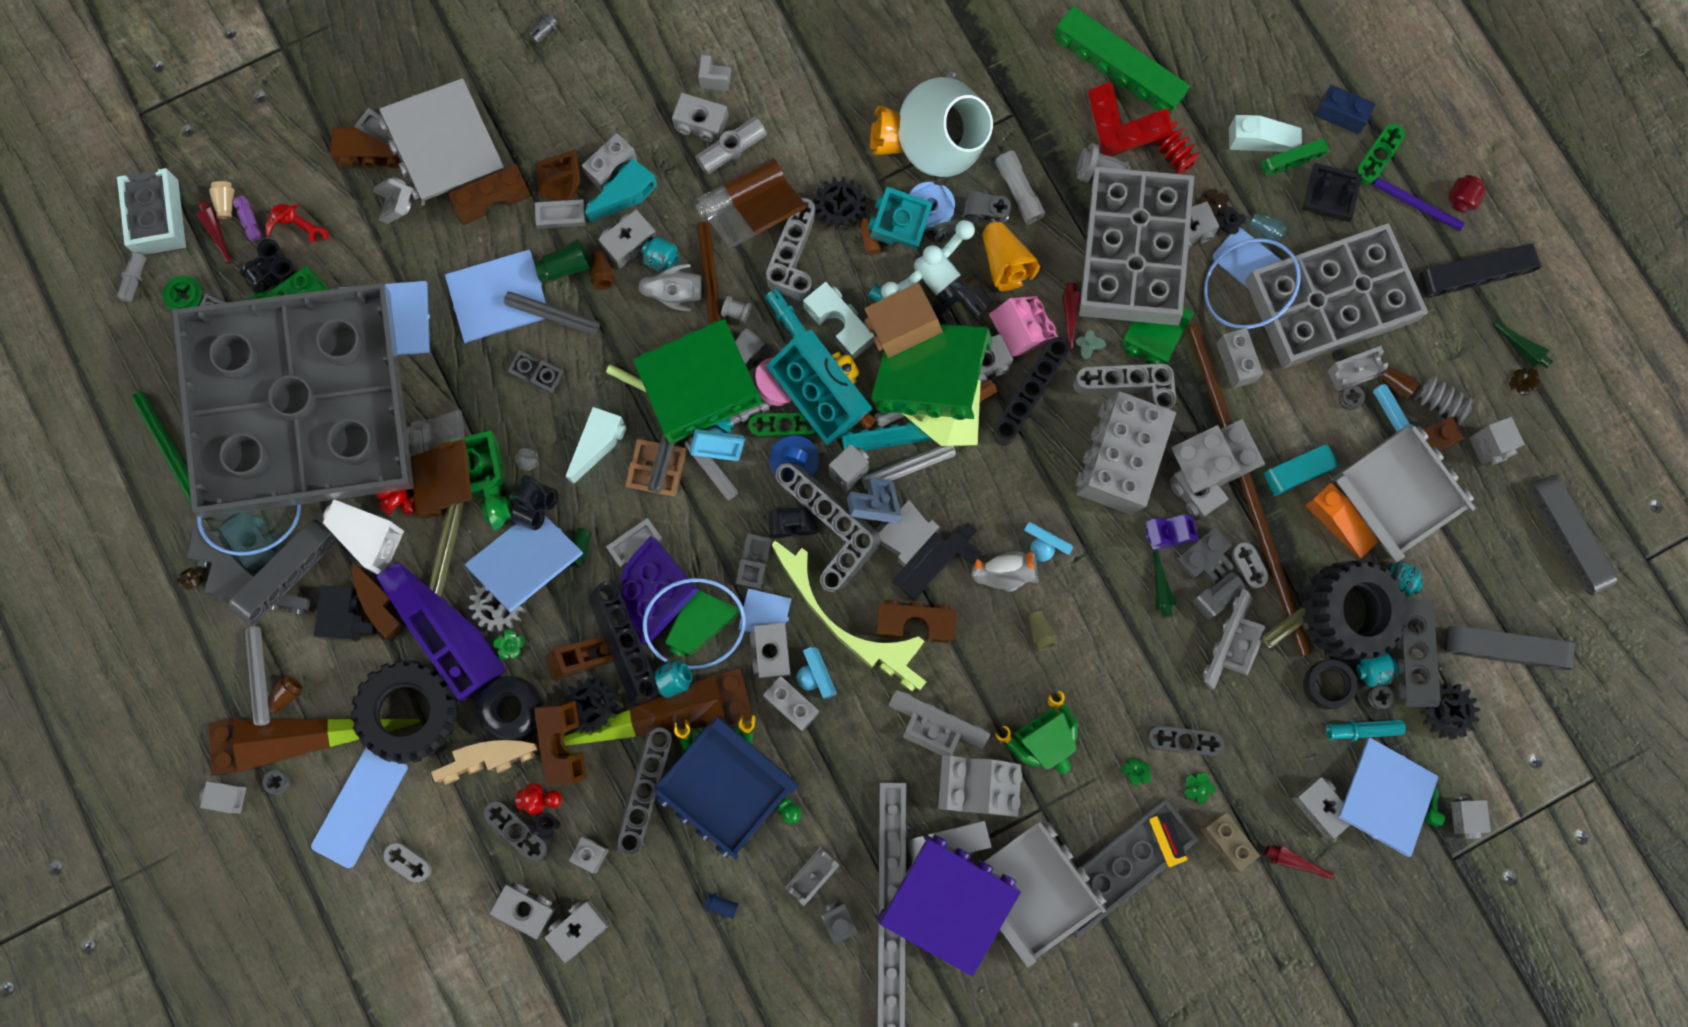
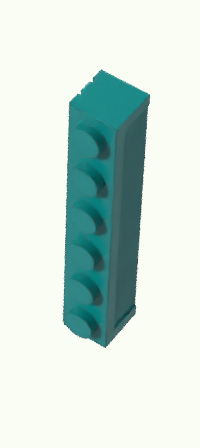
M912 422L907 423L905 426L892 425L891 428L886 429L879 427L874 431L861 430L860 433L855 434L854 432H848L842 436L844 450L852 444L855 448L860 447L863 451L933 440Z

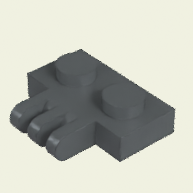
M1216 527L1176 560L1192 579L1203 572L1214 584L1219 581L1214 571L1222 578L1227 574L1221 565L1228 571L1234 568L1233 564L1223 554L1232 545Z

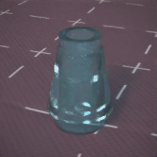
M1257 213L1253 216L1249 225L1266 239L1279 243L1288 229V225L1284 224L1283 220Z

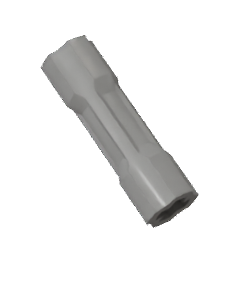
M1015 151L1001 154L996 158L995 163L1002 177L1006 180L1026 225L1041 220L1045 215V211L1030 187Z

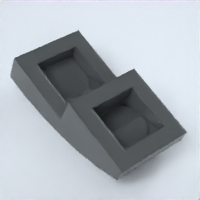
M747 533L736 584L761 589L773 538Z

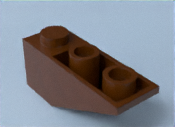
M332 128L330 156L340 167L364 166L366 168H376L377 166H387L399 169L398 163H401L398 154L393 155L389 145L357 128Z

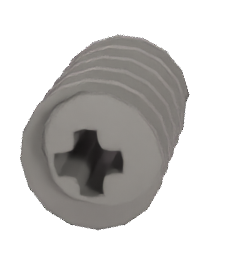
M1431 376L1420 387L1414 400L1422 397L1421 406L1430 402V411L1439 407L1438 416H1442L1447 412V418L1451 416L1457 418L1456 424L1459 427L1472 409V398L1466 397L1463 399L1462 392L1459 391L1454 394V387L1450 386L1445 389L1446 382L1441 381L1436 384L1437 377Z

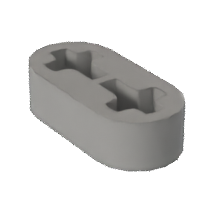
M1244 542L1233 548L1231 558L1245 586L1252 590L1263 587L1268 581V573L1254 546ZM1240 549H1242L1243 552H1249V556L1246 557L1247 561L1245 558H1239L1238 554L1241 553ZM1252 571L1254 574H1260L1261 578L1258 580V583L1250 580V577L1253 575Z
M394 843L385 849V863L409 881L423 882L430 877L432 867L429 861L402 843ZM401 849L400 855L406 859L405 863L402 860L393 861L394 855L392 851ZM410 863L415 866L422 864L421 870L424 874L415 877V870L409 866Z

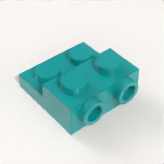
M886 187L884 195L879 193L875 208L879 209L877 216H871L867 228L871 230L870 238L890 245L896 242L917 250L933 202Z

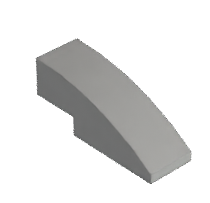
M985 821L928 835L933 837L936 834L948 842L947 846L956 850L959 847L967 853L991 848ZM923 836L906 840L912 863L925 843Z

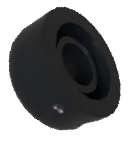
M504 676L495 679L483 687L484 690L477 703V718L479 724L489 737L497 740L523 741L535 734L537 724L535 722L534 708L545 704L543 695L534 684L521 677ZM509 697H517L522 705L519 717L513 721H505L500 715V705Z

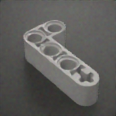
M802 198L807 208L788 218L766 272L767 284L770 290L778 289L781 295L803 301L812 292L810 276L803 271L795 269L815 222V206L807 198ZM804 211H807L803 216V222H801L800 214H803ZM797 231L801 233V236L793 238L790 236V233ZM784 253L793 255L792 258L787 260L781 258V255ZM777 274L782 275L784 277L781 281H774L771 279L774 275ZM797 283L807 285L803 290H798L794 286Z
M1166 364L1085 367L1079 370L1073 381L1074 390L1084 396L1117 394L1119 391L1126 394L1148 393V402L1161 406L1158 404L1157 398L1165 399L1168 406H1161L1163 408L1171 410L1176 403L1174 373L1171 367ZM1155 374L1163 375L1165 382L1157 381ZM1130 375L1138 376L1141 383L1132 382ZM1105 377H1113L1116 380V384L1111 385L1107 383ZM1086 378V381L1090 382V384L1086 385V382L1082 381V379Z

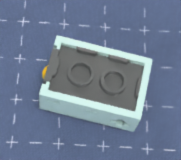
M167 168L159 169L158 172L153 170L130 174L128 177L126 175L117 177L124 245L133 253L141 255L186 248L178 179Z

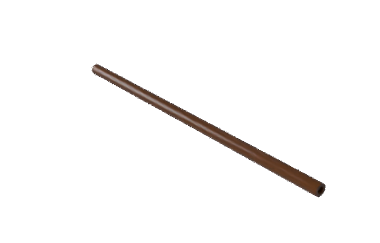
M1193 323L1186 328L1222 429L1233 424L1199 324ZM1249 472L1238 479L1286 618H1288L1297 611ZM1301 625L1291 633L1299 657L1312 653L1303 625Z

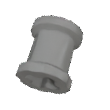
M728 295L722 307L721 316H730L740 320L741 324H745L752 305L751 303L744 304L733 300L732 296Z

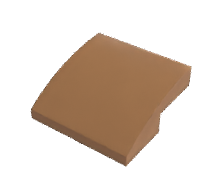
M637 439L632 463L630 462L626 482L627 488L652 492L648 490V483L660 443ZM673 447L662 489L657 494L676 497L685 462L686 448Z

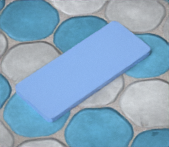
M1239 228V232L1235 235L1230 234L1213 254V261L1229 247L1254 238L1242 228ZM1253 242L1231 250L1217 264L1247 287L1245 279L1252 271L1282 260L1261 243Z
M365 748L312 842L311 848L346 868H352L407 772L408 765L385 761Z

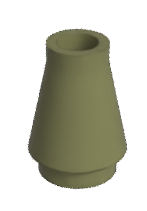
M1043 611L1030 614L1028 618L1030 620L1034 646H1037L1039 651L1056 646L1058 644L1056 640L1058 636L1045 618Z

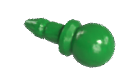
M784 797L776 808L777 812H781V818L787 824H796L802 817L800 807L793 804L791 798L785 800Z

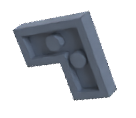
M869 478L866 485L868 494L849 493L847 503L851 517L899 523L902 514L893 481Z

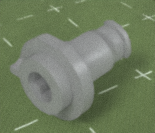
M1091 143L1088 148L1084 147L1080 153L1076 167L1077 179L1088 183L1091 177H1093L1095 167L1130 170L1131 166H1128V161L1122 162L1114 157L1099 153V145Z

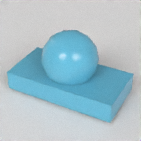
M711 427L707 430L695 429L689 452L692 456L739 461L745 439L743 435L725 433L718 427Z
M1031 522L1024 529V531L1037 537L1030 546V551H1034L1037 561L1045 562L1050 560L1054 556L1055 548L1068 555L1073 549V545Z
M810 647L803 650L809 665L803 666L797 672L796 679L798 685L808 691L819 687L823 698H831L837 695L818 648Z

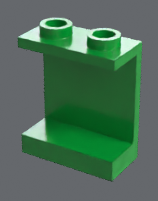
M1183 307V315L1178 326L1133 321L1120 347L1129 356H1139L1145 359L1147 364L1167 365L1194 312Z

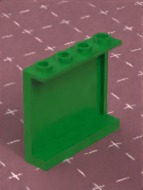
M725 319L714 321L703 329L689 332L685 337L667 342L662 347L651 352H644L638 358L633 359L662 431L670 444L694 434L695 429H706L762 403Z
M940 324L942 333L890 358L887 357L884 351L871 397L877 411L887 414L899 412L909 416L920 414L933 418L941 416L952 417L956 420L974 419L972 404L985 351L991 350L993 342L989 329L985 327Z

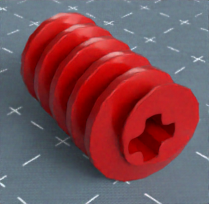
M1177 121L1172 122L1174 129L1178 125ZM1183 129L1174 130L1175 134L1154 141L1155 146H1161L1159 152L1166 154L1165 161H1172L1170 168L1173 170L1177 169L1175 174H1183L1196 163V159L1200 155L1199 152L1191 155L1190 152L1195 146H1185L1189 138L1180 139L1181 134L1184 132Z

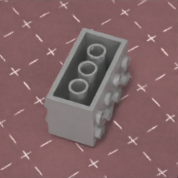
M1120 391L1113 397H1109L1106 404L1102 403L1099 409L1098 417L1101 419L1099 425L1095 426L1091 433L1090 440L1093 443L1091 449H1087L1083 458V463L1086 464L1084 471L1078 474L1075 486L1078 487L1076 495L1130 515L1145 508L1176 412Z

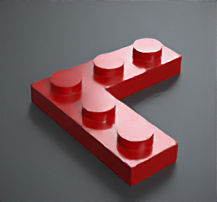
M1108 82L1088 90L1098 137L1104 155L1112 157L1175 134L1170 112L1167 108L1122 125L1113 84Z

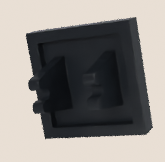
M1314 163L1302 210L1350 222L1353 218L1362 174Z

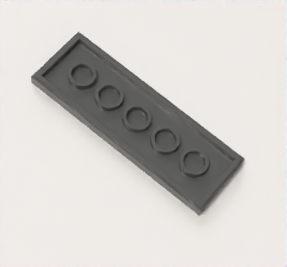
M1166 797L1080 865L1090 877V880L1087 881L1093 890L1098 888L1107 902L1104 903L1106 912H1100L1073 932L1077 939L1168 866L1149 821L1151 818L1168 812L1184 851L1200 840Z

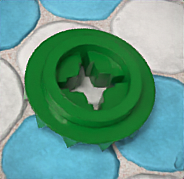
M186 275L174 277L163 289V302L171 311L172 309L199 306L200 300L203 299V288L193 277ZM177 290L181 292L183 291L184 293L187 292V295L190 299H181V296L179 295Z

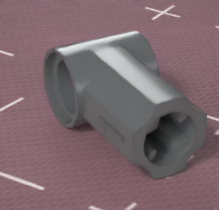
M1230 572L1213 587H1208L1192 602L1209 621L1226 608L1225 605L1246 588L1238 575Z

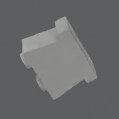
M910 500L905 505L899 504L902 514L899 523L882 522L876 529L880 536L879 545L897 555V562L903 567L938 532L940 527L933 520L928 523Z

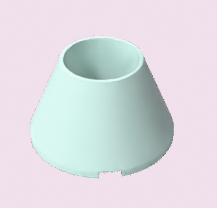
M933 78L917 85L905 98L899 113L901 118L898 136L905 155L917 169L931 176L950 177L966 171L976 162L991 136L993 119L988 106L967 85L952 78ZM951 106L959 112L963 121V135L958 145L953 143L946 129V117Z

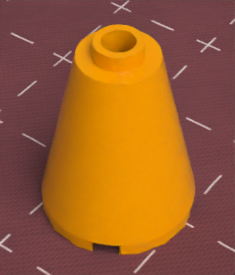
M877 106L874 115H877L878 119L876 122H872L870 148L875 149L872 155L904 153L898 136L900 112L885 106Z
M991 222L985 226L982 237L995 287H998L1002 292L1011 291L1022 287V281L1029 278L1031 281L1039 272L1040 265L1038 260L1004 223Z

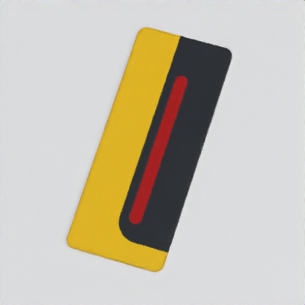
M1166 812L1151 818L1149 821L1168 867L1187 861V856L1169 813Z

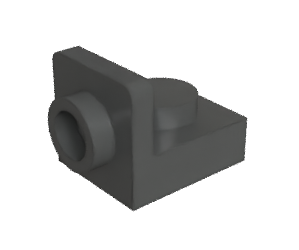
M835 901L823 907L825 913L820 914L834 945L858 933L845 903L839 905L838 901Z

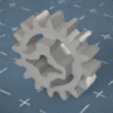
M484 585L482 588L474 587L478 593L476 596H470V599L475 604L470 605L469 609L476 611L472 616L474 620L481 619L478 624L480 627L484 628L488 624L489 631L493 632L495 627H497L498 631L503 632L505 625L511 629L514 628L513 620L521 621V618L518 616L519 612H526L521 607V604L506 617L509 611L502 604H499V609L493 607L494 604H497V599L490 591L485 590ZM483 612H491L494 620L486 618Z

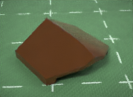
M571 150L536 163L538 194L554 201L572 200L580 183L576 150Z

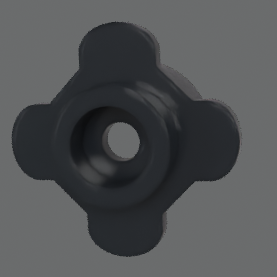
M1226 207L1224 215L1218 218L1217 222L1223 231L1235 235L1239 232V226L1245 223L1246 217L1244 214L1235 212L1233 207Z
M542 812L537 814L534 824L529 827V832L532 835L537 834L543 837L545 841H551L554 837L555 829H558L560 826L559 820L550 813Z

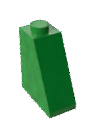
M699 590L681 609L665 642L667 646L671 647L669 652L683 658L684 654L691 657L739 616V608Z

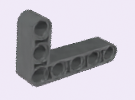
M795 463L780 465L776 470L778 483L846 542L820 576V584L826 591L833 592L844 589L880 544L878 532L863 519L851 517L849 507L801 465ZM790 468L794 471L792 481H789L787 478V472ZM807 485H811L813 488V494L810 498L805 492ZM826 501H829L832 505V510L829 514L824 510ZM845 517L849 518L851 522V527L848 531L843 527ZM864 534H867L870 538L868 547H865L861 541ZM849 553L854 557L852 567L846 562V556ZM832 573H835L839 578L837 586L831 582Z

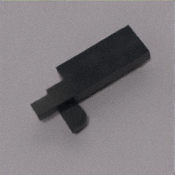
M967 523L959 533L955 530L946 541L936 532L897 574L892 582L915 601L957 553L969 563H975L976 559H980L983 554L968 542L977 530Z

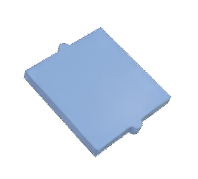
M748 589L744 606H742L745 613V631L754 633V626L786 624L789 621L787 616L791 598ZM740 620L738 630H741L742 620Z

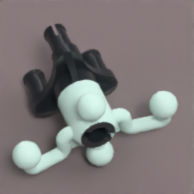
M967 220L960 221L955 228L956 234L943 249L935 245L926 247L923 251V256L915 260V272L898 284L886 282L881 288L882 297H889L923 279L936 295L932 309L938 318L939 324L960 326L949 313V308L957 301H961L974 319L995 301L981 287L982 283L977 277L963 278L947 259L962 240L970 239L974 235L975 228L973 223Z

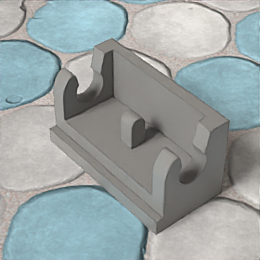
M1382 346L1338 361L1327 370L1337 393L1349 386H1356L1382 376L1383 372L1388 368V362L1382 363L1380 356L1384 353Z
M820 847L785 888L805 906L840 865Z

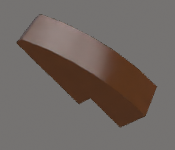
M354 563L351 566V572L361 605L375 628L384 638L392 641L407 626L390 610L393 603L384 589L361 566Z

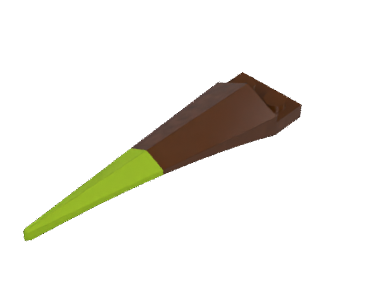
M738 668L717 675L714 674L690 684L688 690L669 698L661 696L620 713L616 718H609L608 721L611 726L608 727L603 724L601 726V733L593 729L592 735L586 734L585 730L582 734L574 732L564 737V743L566 746L646 736L648 730L655 725L665 727L670 733L675 732V722L679 729H684L686 727L685 719L690 723V730L705 728L716 714L729 725L739 723L742 714L744 721L751 720L754 714L743 670Z
M234 719L208 723L211 775L217 776L248 771L359 740V737L355 734L353 729L354 722L351 719H270V722L263 726L254 725L253 719ZM380 719L383 727L388 732L422 722L419 719Z

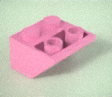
M1037 296L1010 298L989 313L998 333L1002 335L1011 357L1028 354L1047 345L1052 338L1058 337L1054 324L1049 320L1044 311V305Z

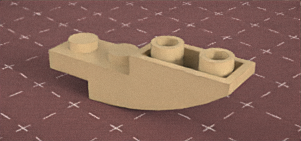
M501 740L477 743L452 751L455 762L434 770L431 774L434 782H443L444 785L459 780L458 775L467 771L469 774L484 769L483 764H486L489 771L496 770L498 774L511 769V764L521 760L522 763L536 758L535 753L539 752L540 749L539 745L523 741Z

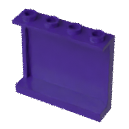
M925 834L923 836L925 843L887 909L882 908L877 919L881 926L973 977L1021 891L1015 885L1017 881L1003 873L1000 877L992 872L994 868L981 860L979 863L970 859L971 855L963 849L957 847L956 850H953L947 846L948 842L940 836L934 834L933 837Z

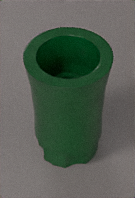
M578 238L554 252L542 256V259L534 261L537 273L543 283L591 270L586 252Z

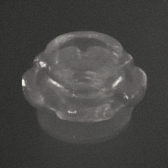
M520 449L514 457L516 464L522 470L530 471L539 465V455L532 449Z

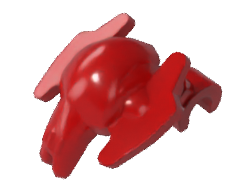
M279 203L271 209L265 227L267 237L271 236L276 224L286 225L293 222V224L305 229L309 233L310 242L316 241V232L322 234L324 241L329 239V232L326 228L321 226L315 227L309 221L296 215L295 209L299 204L296 203L292 206Z

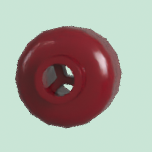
M1472 175L1458 178L1448 196V200L1453 204L1452 208L1461 213H1466L1467 210H1476L1486 193V188L1483 185L1484 181Z

